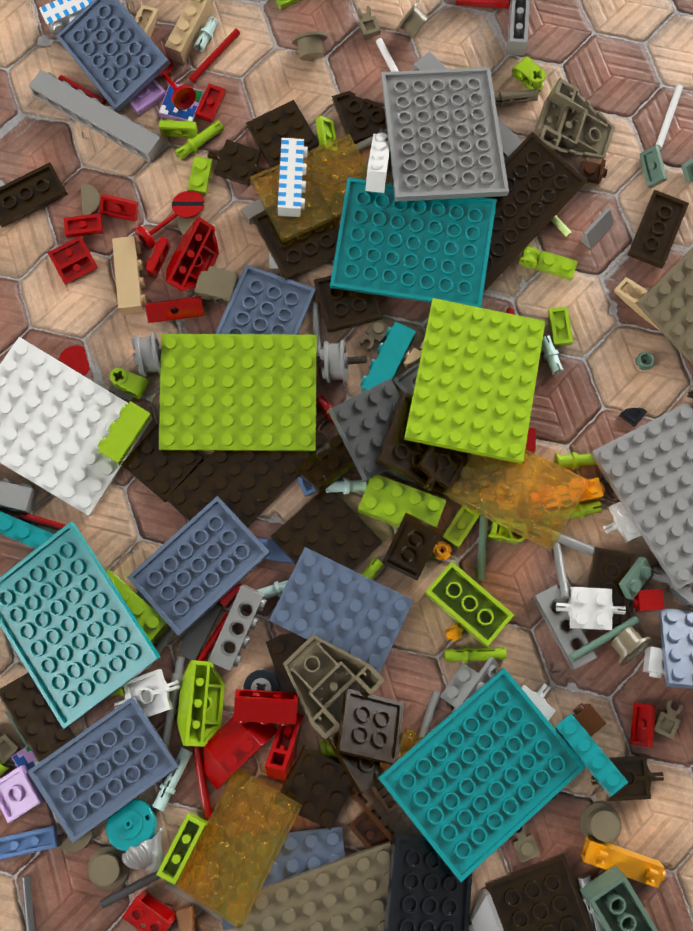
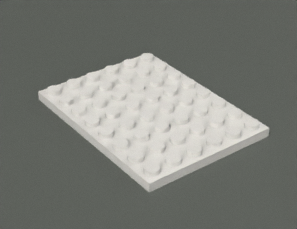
M19 337L0 364V463L90 516L122 467V465L119 466L98 452V443L103 437H107L110 432L108 429L111 423L119 419L121 408L124 404L128 405L129 403ZM152 417L143 429V431L141 432L140 436L138 437L130 451L128 452V454L126 455V457L124 458V460L130 455V453L134 449L135 445L137 444V442L145 432L146 428L152 421Z

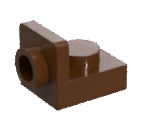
M602 159L600 164L582 161L579 173L588 180L587 182L600 184L602 178H606L608 167L605 166L606 160Z

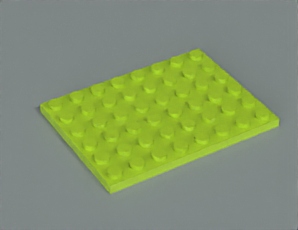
M433 298L404 440L522 464L545 321Z
M161 334L159 450L316 451L317 335Z

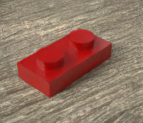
M209 83L195 112V116L213 123L226 95V89Z
M102 194L100 196V214L135 222L138 214V202Z
M101 214L64 218L65 236L70 238L102 234L103 222Z
M161 237L159 242L155 243L152 257L148 258L145 265L149 277L155 279L171 248L168 239Z
M634 702L630 744L653 748L656 705Z

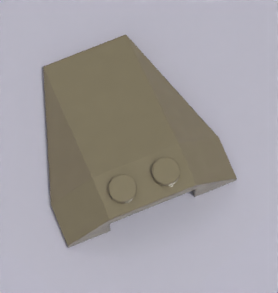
M560 78L543 104L534 133L554 151L605 159L615 127L600 111L596 112L590 105L591 102L588 99L585 100L578 93L579 90L576 86Z
M312 635L283 663L310 724L324 739L329 737L340 726L344 691L347 688L371 695L385 681L370 664L315 635Z

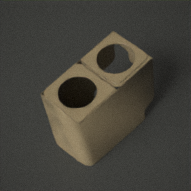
M210 266L208 271H201L198 276L195 295L202 296V300L227 306L239 281L238 274Z

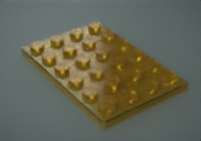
M350 134L308 151L307 158H303V164H307L306 175L302 176V181H306V190L301 195V198H305V209L301 210L300 217L278 216L280 164L250 177V182L282 243L341 217L347 178L366 180L368 167Z
M526 449L522 464L468 453L466 456L468 458L451 489L444 492V496L551 551L588 488L590 480Z
M239 768L230 777L176 885L230 924L241 929L302 804Z

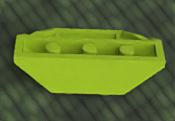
M191 660L181 680L177 725L183 746L204 747L208 743L207 741L221 727L225 684L212 662Z

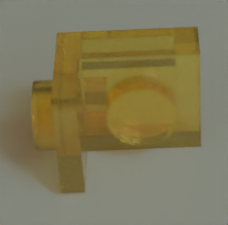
M406 727L404 730H401L399 758L422 739V737L416 734V730Z

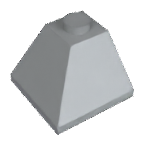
M484 887L480 890L469 917L471 921L469 930L504 931L492 897Z

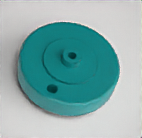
M133 799L108 817L106 823V833L110 843L116 849L124 852L130 846L137 847L144 840L153 838L157 830V817L153 808L146 802L138 799Z

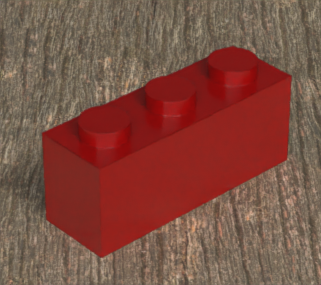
M236 689L233 721L243 724L259 722L263 725L278 723L283 726L296 724L298 694L297 692Z

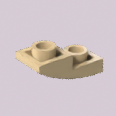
M423 343L419 350L414 347L411 352L408 351L402 360L404 362L403 369L408 370L420 361Z

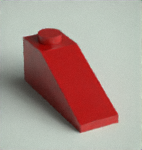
M297 713L296 724L289 726L279 724L265 763L267 777L282 781L286 780L294 763L304 718L303 714Z

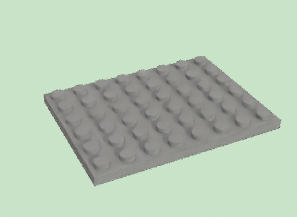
M490 67L381 72L395 202L508 196L509 188Z
M687 402L590 453L676 590L693 582V410Z

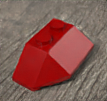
M199 216L195 219L182 236L167 267L165 282L181 292L196 288L201 271H208L210 266L213 267L219 255L215 227Z
M232 717L204 746V773L207 779L218 790L276 734L277 728L272 723L268 725H263L259 722L243 724L233 721Z

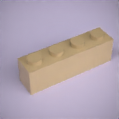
M188 0L165 44L168 58L183 65L185 64L194 47V43L199 37L200 29L204 28L214 8L212 0Z
M135 236L113 238L118 309L122 315L145 313L144 306L147 300L146 295L142 291V288H145L144 277H141V271L144 268L142 260L139 259V254H142L141 243H137Z

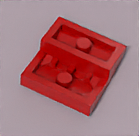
M81 236L47 252L65 285L98 269Z

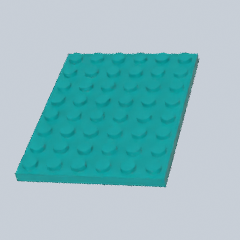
M347 178L330 288L432 303V299L435 298L481 308L497 199L474 197L395 202L393 184L386 183L384 193L365 191L366 180Z
M69 522L0 577V627L63 729L71 726L161 658L74 522Z
M502 668L377 778L456 878L462 882L582 772L586 766L508 671Z

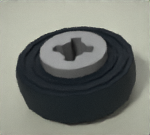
M256 670L246 678L243 689L280 691V683L272 672Z

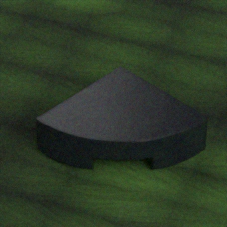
M629 408L622 411L619 416L635 427L647 411L643 408Z

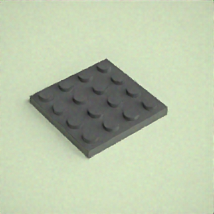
M391 378L328 410L363 482L388 469L377 463L376 459L400 397Z

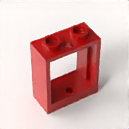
M144 890L135 897L122 918L139 931H168L176 920V912L147 890ZM141 923H145L146 927L142 928Z

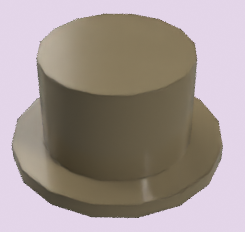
M417 0L395 29L396 31L402 28L412 38L416 35L428 19V16L417 7L420 1Z
M313 31L293 37L292 44L298 46L300 59L310 61L323 57L322 42L327 39V34Z
M628 627L611 642V646L621 656L618 663L623 666L633 661L645 651L652 642V639L649 636L642 638L633 627Z
M602 802L587 806L581 813L579 820L580 830L584 838L588 835L610 844L619 837L622 828L618 812L611 805Z
M105 846L99 848L91 856L88 862V875L96 887L102 890H112L118 888L126 881L130 868L122 862L124 851H120L114 846Z

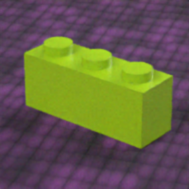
M131 401L128 405L124 404L119 412L121 416L117 421L114 420L108 429L110 431L106 438L103 437L97 446L99 447L98 452L119 466L151 419V413Z
M192 812L186 815L156 874L157 876L174 885L180 881L209 821Z

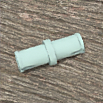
M212 16L208 18L204 28L200 29L199 37L193 45L197 51L201 47L199 52L205 50L208 41L213 38L216 26L219 24L216 18L211 22Z
M548 335L547 339L544 336L542 340L543 357L548 361L552 375L559 374L564 371L558 358L559 352L555 350L551 336Z
M346 478L332 483L326 488V492H343V494L365 492L367 485L366 481L349 480Z

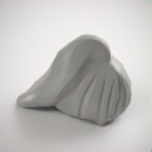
M160 828L153 838L144 840L137 847L130 846L122 854V862L127 867L135 870L144 869L149 873L158 871L164 858L161 847L163 828Z

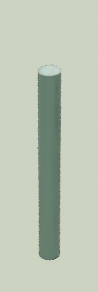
M481 501L477 580H485L489 501Z
M633 616L569 655L571 661L575 662L615 638L628 627L635 626L639 623V619Z

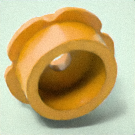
M439 541L432 552L437 560H447L451 556L452 548L445 541Z
M453 624L444 631L447 636L446 640L455 642L460 639L463 628L459 627L458 624Z

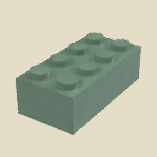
M615 865L579 889L604 931H658L628 879Z

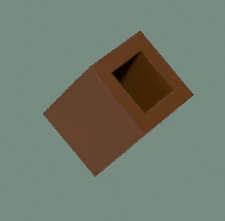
M581 703L573 709V716L590 737L606 725V722L591 704L583 705Z

